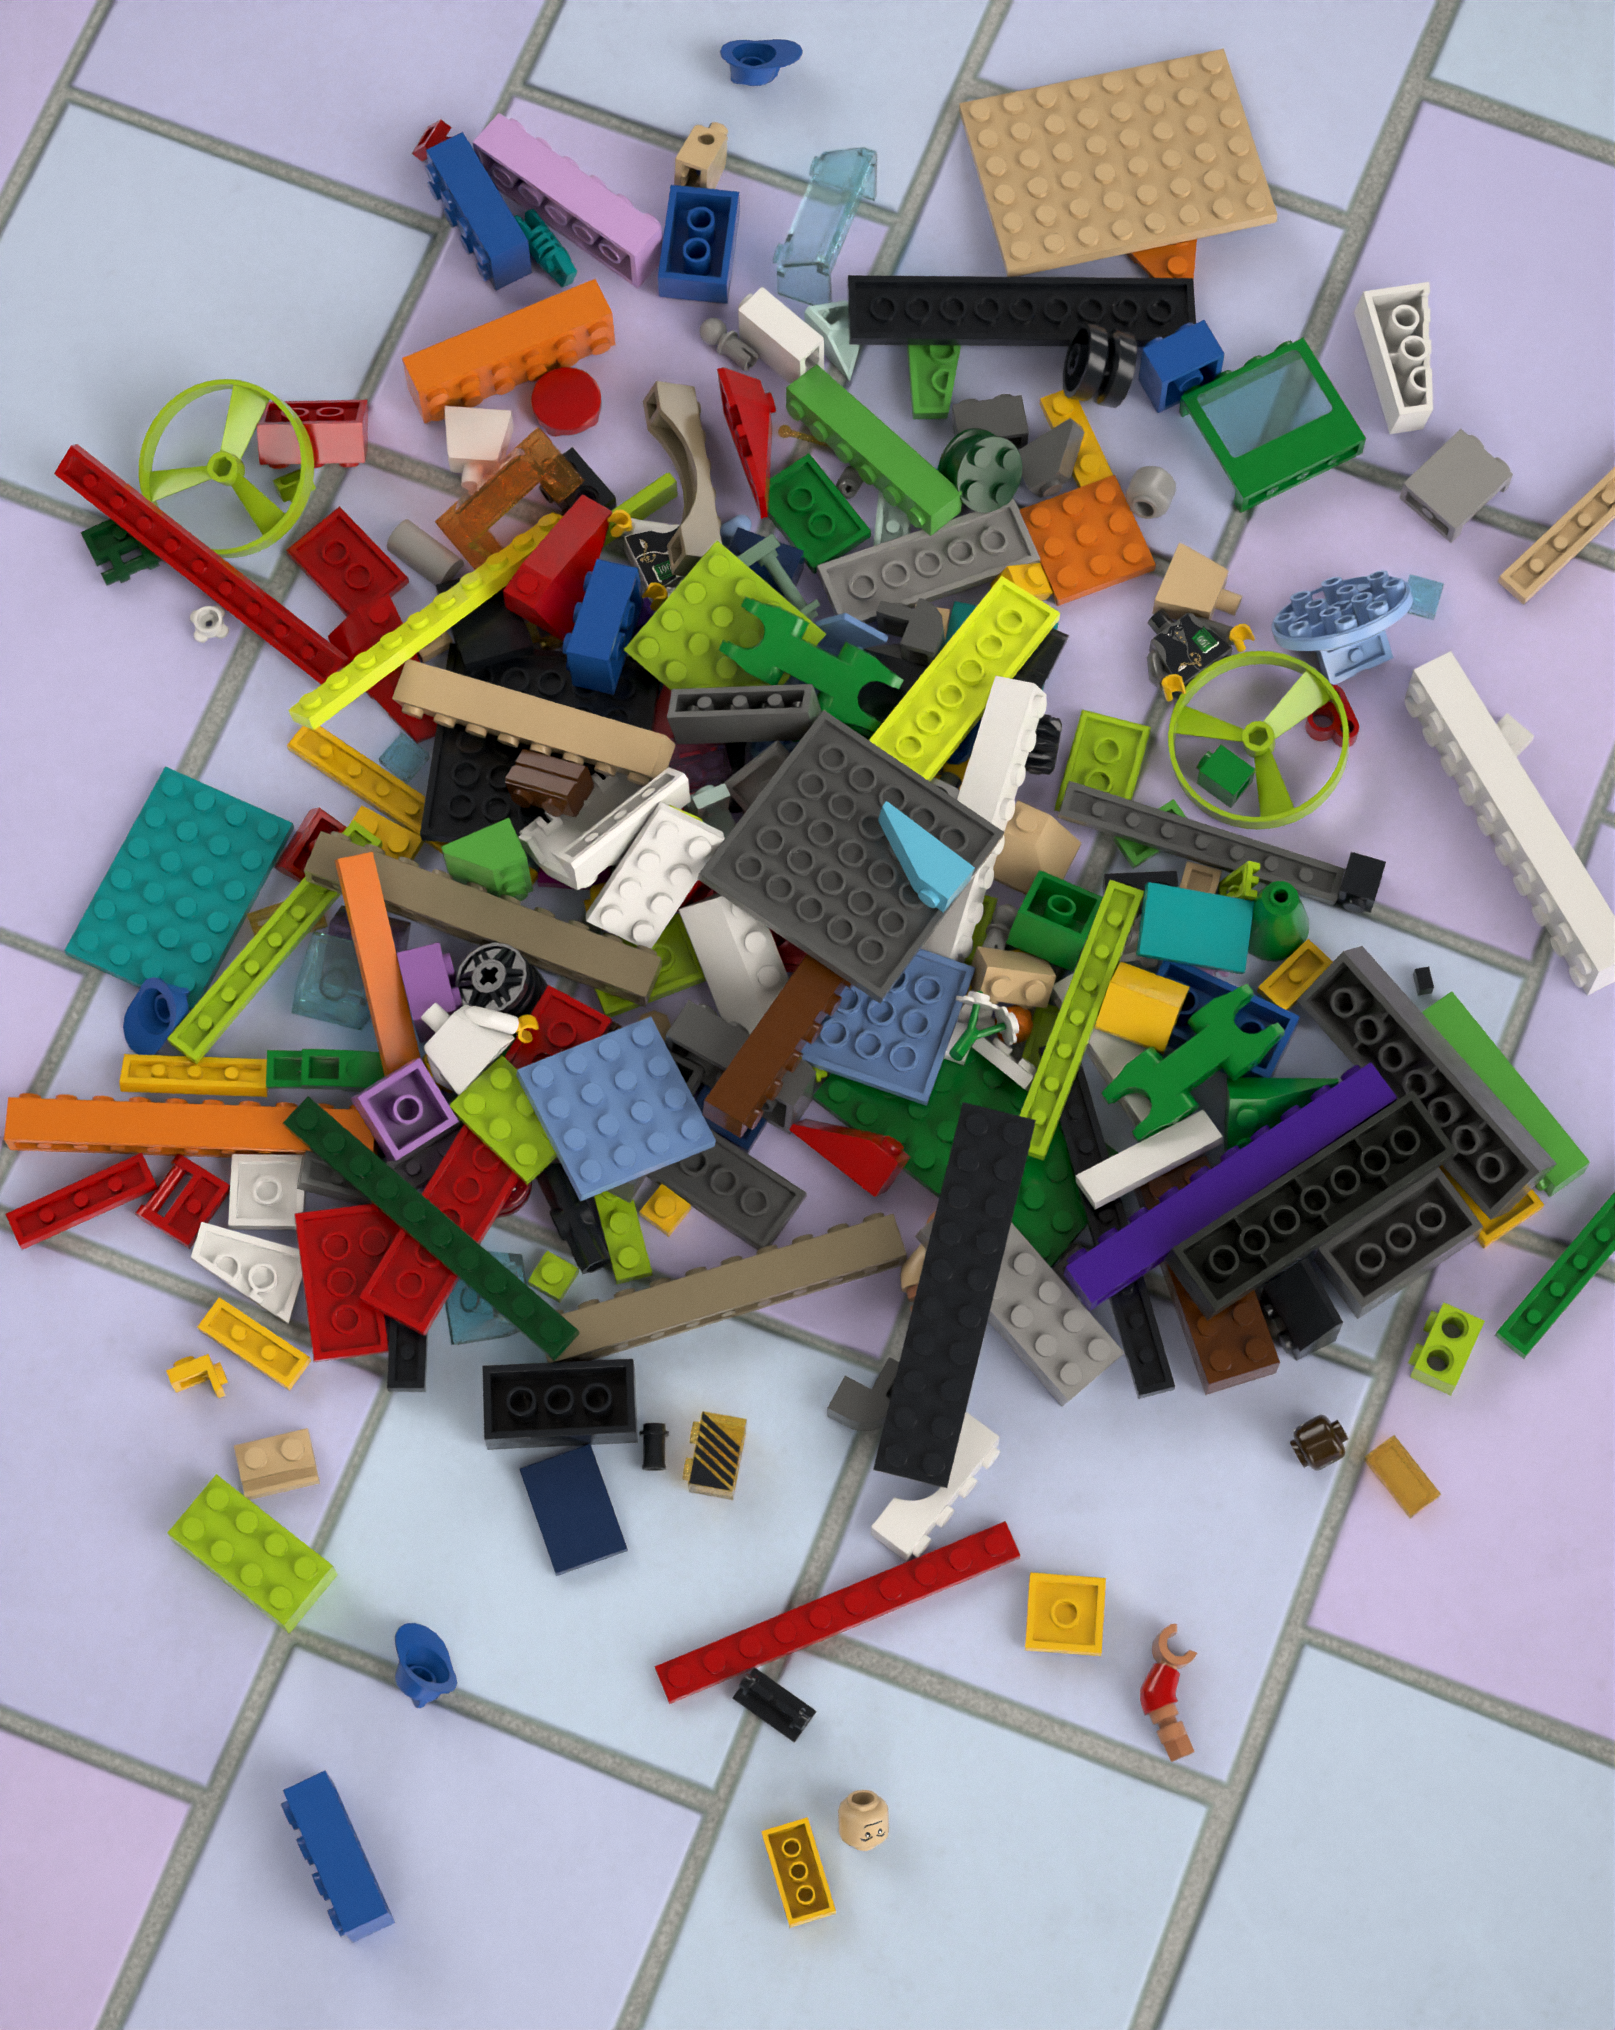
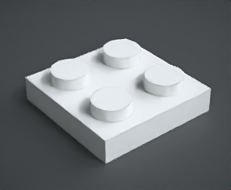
M232 1154L229 1228L296 1230L294 1214L305 1212L306 1191L297 1189L303 1155Z

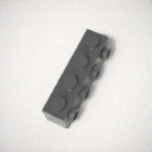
M813 684L672 689L667 719L677 744L793 741L803 738L822 711Z

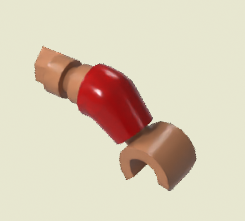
M1170 1624L1154 1639L1152 1654L1157 1663L1153 1664L1140 1688V1702L1144 1715L1150 1716L1153 1725L1158 1724L1160 1730L1156 1731L1161 1744H1164L1171 1762L1195 1752L1183 1722H1177L1175 1716L1179 1713L1175 1704L1178 1702L1176 1690L1180 1677L1177 1669L1188 1665L1195 1658L1197 1652L1189 1650L1183 1656H1175L1170 1652L1167 1640L1177 1634V1624Z

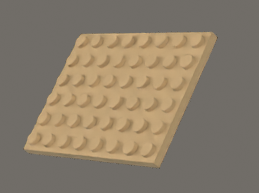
M1224 49L959 103L960 116L1007 277L1036 273L1277 222V211Z

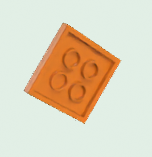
M1115 475L1019 510L1040 557L1042 568L1054 592L1052 596L1057 606L1149 573L1156 568V563Z

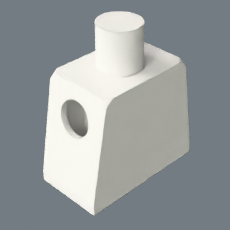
M445 406L447 452L450 471L462 473L461 486L467 490H480L482 488L483 475L496 476L501 472L514 428L512 411Z

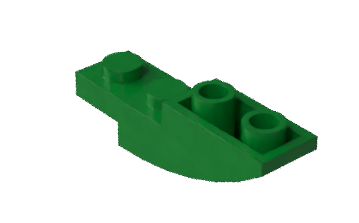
M302 1049V1051L267 1050L266 1087L269 1089L342 1090L343 1092H361L385 1077L379 1052L334 1049Z

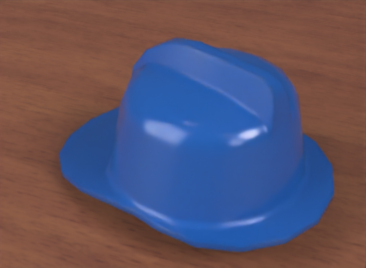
M786 39L735 40L724 44L720 54L722 59L730 66L731 81L733 83L762 86L772 82L778 76L781 67H786L798 61L803 54V50L796 42Z
M157 977L144 981L124 1016L123 1030L125 1040L131 1050L139 1055H153L162 1048L170 1034L189 1013L187 999L190 991L188 988L165 983Z
M406 1623L399 1627L395 1634V1647L399 1658L395 1673V1681L398 1688L411 1698L416 1708L424 1707L427 1702L437 1699L441 1694H448L454 1691L458 1682L449 1652L443 1640L434 1631L421 1624Z

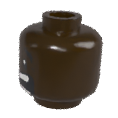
M1320 1414L1297 1426L1293 1431L1294 1439L1290 1441V1444L1304 1468L1310 1466L1313 1470L1319 1471L1344 1457L1345 1447L1343 1442L1349 1438L1338 1419L1331 1423L1325 1415Z

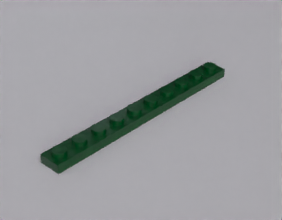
M309 1096L283 1122L286 1129L553 1361L580 1334L577 1328Z

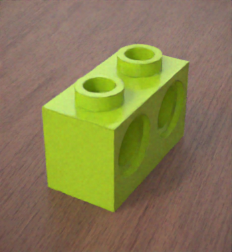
M1444 1302L1439 1313L1431 1310L1423 1328V1331L1429 1333L1423 1346L1416 1343L1408 1361V1364L1414 1366L1410 1378L1451 1396L1485 1321ZM1445 1324L1455 1325L1460 1331V1336L1458 1338L1447 1337L1442 1331V1326ZM1430 1357L1442 1359L1446 1369L1443 1371L1432 1370L1427 1363V1359Z

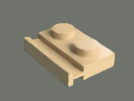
M308 1428L234 1445L244 1496L249 1500L320 1484Z

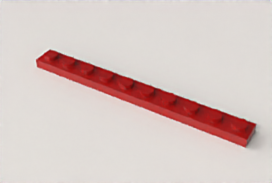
M78 444L70 446L54 472L58 478L321 685L326 682L330 675L344 668L349 657Z
M1004 1521L655 1666V1670L667 1700L671 1704L751 1671L754 1667L758 1668L1018 1560L1021 1555L1008 1525Z

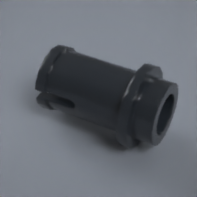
M645 1423L643 1424V1431H639V1436L643 1437L642 1470H666L665 1437L669 1436V1431H666V1424Z

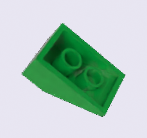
M1227 1078L1223 1141L1225 1152L1236 1145L1242 1149L1252 1142L1250 1137L1260 1128L1268 1125L1272 1129L1282 1122L1280 1117L1287 1110L1295 1105L1302 1109L1312 1102L1310 1097L1317 1090L1325 1085H1329L1330 1088L1336 1086L1339 1083L1338 1078H1238L1234 1081Z

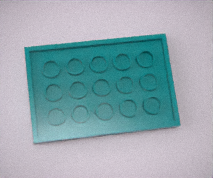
M165 766L64 950L66 955L138 988L141 987L146 979L152 977L160 978L165 983L178 987L188 988L190 995L187 1001L189 1011H191L205 995L292 834L294 830L293 823Z

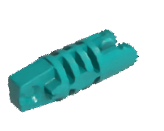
M534 209L527 210L524 215L525 221L520 216L515 215L514 218L528 239L529 252L535 261L540 264L539 266L542 270L549 274L561 288L572 284L577 275V270L571 262L572 259L567 250L562 247L560 241L550 232L551 230Z

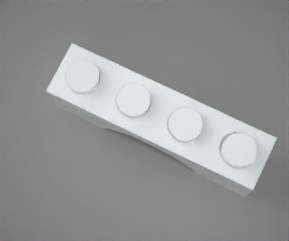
M966 1412L948 1487H940L934 1494L921 1500L909 1501L894 1497L871 1526V1535L906 1562L913 1554L919 1557L932 1540L928 1537L932 1529L936 1525L942 1528L952 1516L954 1509L950 1506L960 1495L965 1498L974 1488L978 1481L974 1478L975 1474L982 1466L988 1469L1000 1453V1450L997 1449L999 1436Z

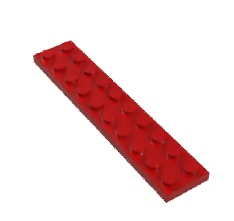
M548 985L530 1014L536 1018L539 1029H524L532 1034L533 1040L529 1043H523L517 1036L505 1058L516 1069H520L607 1034L613 1021L610 1017ZM464 1124L422 1195L478 1244H481L520 1178ZM400 1229L359 1298L367 1305L425 1336L459 1278L403 1229Z

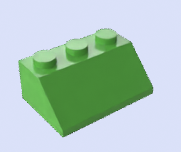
M509 818L441 846L447 873L453 877L454 881L464 885L467 882H473L486 888L487 893L499 898L501 895H508L520 902L528 897V893L533 892L527 856Z

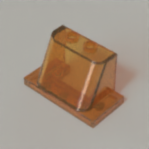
M537 427L442 514L435 523L474 570H476L486 562L489 556L504 549L489 529L536 485L540 483L554 501L560 504L585 480L543 430Z

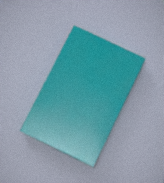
M1148 882L1145 884L1136 956L1242 975L1246 970L1254 901Z

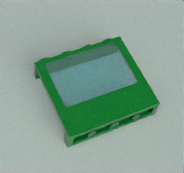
M1304 337L1295 342L1291 340L1283 342L1274 352L1264 357L1261 355L1249 359L1243 367L1233 372L1226 370L1217 375L1212 382L1202 387L1201 385H1195L1181 396L1179 407L1181 417L1188 414L1192 417L1236 490L1234 504L1240 513L1363 453L1366 437Z

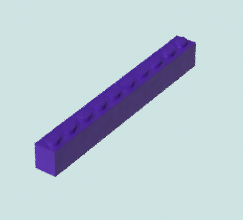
M1370 1062L1363 1068H1360L1358 1064L1341 1075L1342 1082L1333 1088L1325 1085L1311 1095V1103L1302 1109L1295 1105L1280 1117L1281 1123L1272 1129L1268 1125L1260 1128L1250 1137L1252 1142L1242 1149L1236 1145L1226 1151L1219 1158L1221 1160L1220 1164L1211 1170L1204 1166L1190 1176V1184L1181 1190L1177 1186L1169 1189L1159 1197L1160 1204L1151 1210L1143 1207L1128 1218L1129 1225L1120 1231L1115 1227L1108 1230L1097 1239L1099 1245L1088 1252L1085 1248H1082L1066 1260L1069 1265L1065 1267L1063 1275L1090 1312L1164 1262V1258L1172 1248L1396 1102V1095L1374 1065Z

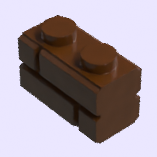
M527 749L522 750L515 761L516 765L512 766L505 777V784L511 799L517 805L523 808H529L531 805L543 808L548 814L555 817H560L562 814L577 817L584 806V800L587 801L594 789V782L587 766Z

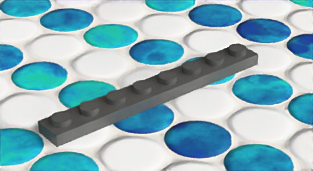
M1069 781L1057 817L1230 873L1247 861L1260 863V870L1253 876L1259 877V882L1269 885L1275 881H1285L1294 886L1299 895L1330 905L1336 903L1345 868Z

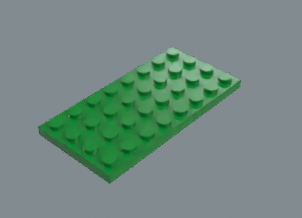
M971 1047L964 1065L943 1059L927 1106L833 1073L814 1093L813 1100L848 1128L890 1136L899 1141L904 1147L903 1151L911 1157L902 1170L939 1198L962 1103L965 1102L1020 1116L1029 1091L1021 1087ZM1059 1122L1044 1161L1029 1155L1027 1156L1012 1218L1013 1225L1051 1268L1088 1225ZM1105 1142L1109 1158L1119 1153Z

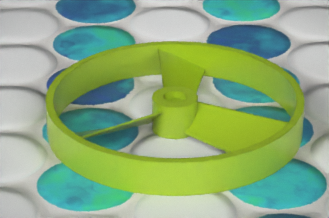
M234 379L206 381L176 395L160 410L152 421L143 440L139 458L141 493L158 508L157 500L211 479L233 488L263 536L239 547L211 549L222 558L248 556L268 548L281 539L301 516L309 499L314 478V457L311 442L302 421L294 410L278 396L262 387ZM232 389L221 449L210 457L207 466L152 471L156 447L172 418L187 404L205 394ZM270 399L276 403L291 422L298 438L301 453L300 480L294 499L286 513L244 477L245 466L241 460Z
M1272 651L1238 653L1225 657L1205 668L1186 686V694L1181 693L1169 723L1168 748L1175 776L1186 796L1210 817L1222 823L1244 829L1277 828L1296 822L1312 813L1328 799L1337 787L1346 768L1349 756L1350 743L1347 716L1343 703L1331 683L1306 662ZM1257 664L1276 665L1302 674L1264 721L1251 722L1244 729L1187 706L1192 697L1210 680L1238 667ZM1331 700L1339 714L1343 727V744L1339 761L1331 777L1319 792L1305 803L1294 808L1272 754L1276 745L1275 739ZM1176 734L1243 742L1247 755L1254 758L1260 817L1241 816L1223 811L1199 796L1188 784L1178 766L1175 753Z

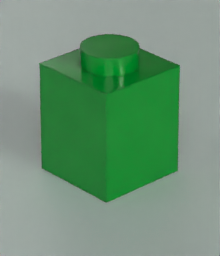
M1220 744L1214 753L1208 751L1199 761L1196 767L1199 770L1196 784L1232 808L1253 782L1255 768Z

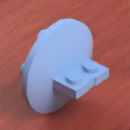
M1385 570L1374 572L1369 576L1342 580L1341 577H1332L1324 580L1321 583L1322 587L1311 592L1301 591L1293 594L1290 597L1291 603L1284 607L1272 622L1271 629L1276 643L1289 650L1316 651L1323 676L1331 684L1335 685L1355 676L1356 673L1366 668H1373L1393 658L1385 629L1393 625L1408 612L1413 603V596L1407 582L1401 578L1389 576L1388 571ZM1321 591L1324 592L1325 599L1313 600L1312 595Z

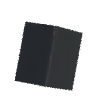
M1429 966L1416 968L1413 978L1417 995L1431 994L1434 985Z

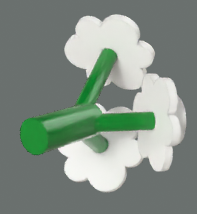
M980 990L977 992L969 991L968 996H956V1001L965 1004L962 1006L957 1021L968 1026L949 1051L950 1056L954 1060L961 1061L977 1039L998 1032L1002 1034L1007 1046L1017 1042L1016 1034L1019 1033V1024L1016 1016L1012 1012L1008 1013L1005 1006L998 1007L989 1002L990 996L983 994ZM993 1009L995 1010L997 1025H994L995 1019L992 1017Z

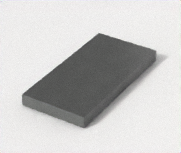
M713 1130L711 1132L716 1139L714 1147L647 1174L648 1178L659 1185L664 1184L693 1208L756 1250L774 1243L807 1197L805 1191Z

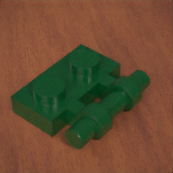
M108 519L81 532L82 538L96 566L98 567L109 561L113 568L101 573L106 586L117 581L124 583L131 579L130 575L146 568L152 570L160 566L159 562L163 561L112 519ZM137 548L140 549L142 555L123 563L120 556Z

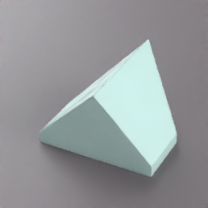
M844 300L808 306L804 311L805 323L824 337V355L850 381L860 345H849L848 302Z

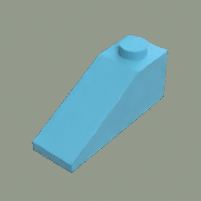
M886 801L882 806L878 821L913 890L918 893L919 899L930 908L936 907L944 913L969 883L975 867Z

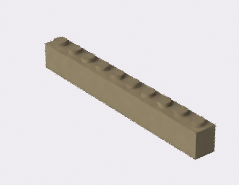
M320 831L304 868L306 881L342 894L335 860L373 852L386 911L479 946L493 942L508 944L518 950L533 966L640 1006H647L662 969V958L658 957L657 952L642 945H638L636 948L623 944V940L620 937L611 933L596 934L589 931V927L575 920H569L568 923L556 919L555 915L546 909L535 907L532 910L521 906V902L514 897L501 895L499 898L487 893V889L479 884L467 882L464 885L454 881L453 877L444 871L434 869L430 872L419 868V864L409 858L399 857L397 860L385 855L384 850L377 846L366 844L365 847L352 843V840L342 833L333 831L330 835Z
M875 1213L865 1217L863 1223L849 1227L847 1223L839 1224L829 1228L827 1234L813 1237L812 1234L803 1235L792 1240L791 1245L778 1248L777 1245L766 1246L756 1252L757 1255L745 1259H742V1256L730 1257L723 1260L719 1267L709 1270L706 1267H697L685 1273L686 1277L673 1281L668 1277L651 1282L649 1284L650 1288L635 1291L634 1288L625 1289L614 1294L613 1299L600 1302L598 1299L589 1300L578 1305L577 1310L564 1313L563 1310H557L560 1315L578 1329L580 1334L555 1361L545 1354L547 1362L592 1361L900 1267L907 1260V1253L894 1214L884 1216V1213Z

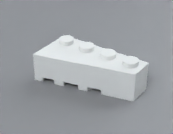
M1429 282L1363 291L1354 311L1389 434L1422 430L1433 411L1432 369L1430 368L1431 340H1429V323L1431 320L1430 308H1428Z

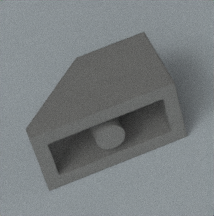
M1071 418L1018 450L1022 459V477L1028 489L1040 498L1056 494L1061 490L1062 485L1071 479L1085 433L1083 428Z

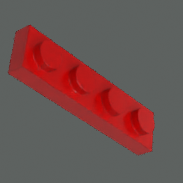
M139 1153L5 1215L20 1248L23 1250L150 1193L158 1187L143 1154Z

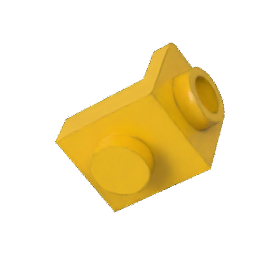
M1041 563L1007 566L990 584L992 588L998 579L1003 576L1041 601L1047 600L1054 593Z
M209 1354L196 1359L193 1356L182 1358L173 1364V1368L166 1370L170 1383L176 1393L210 1380L217 1397L226 1396L222 1385L228 1383L223 1367L220 1362L213 1364Z

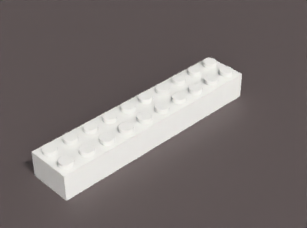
M1450 651L1414 669L1404 699L1409 714L1413 718L1417 717L1424 727L1422 732L1425 740L1431 747L1435 746L1441 755V765L1449 777L1454 776L1460 786L1458 790L1463 802L1468 807H1473L1478 816L1477 823L1480 830L1485 836L1490 835L1496 845L1495 852L1503 866L1508 865L1515 876L1513 881L1516 889L1522 896L1528 897L1533 906L1532 913L1535 920L1541 927L1545 926L1551 935L1550 941L1554 951L1559 957L1564 956L1569 964V973L1577 987H1583L1587 996L1615 982V916L1453 653Z

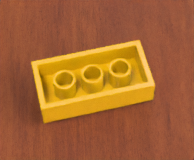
M808 1817L761 1831L789 1928L836 1914Z

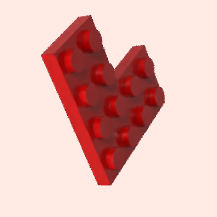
M374 1204L295 1213L294 1219L313 1363L388 1353L384 1313L362 1302L359 1296L401 1228Z

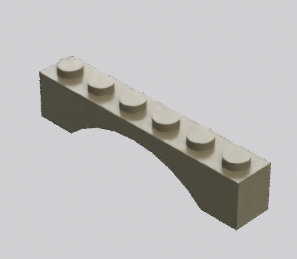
M656 381L643 400L647 430L657 439L671 458L683 489L684 509L682 521L668 543L667 549L672 575L687 576L716 540L722 544L720 535L721 519L717 516L716 491L711 483V462L706 455V434L701 427V405L697 401L695 387Z

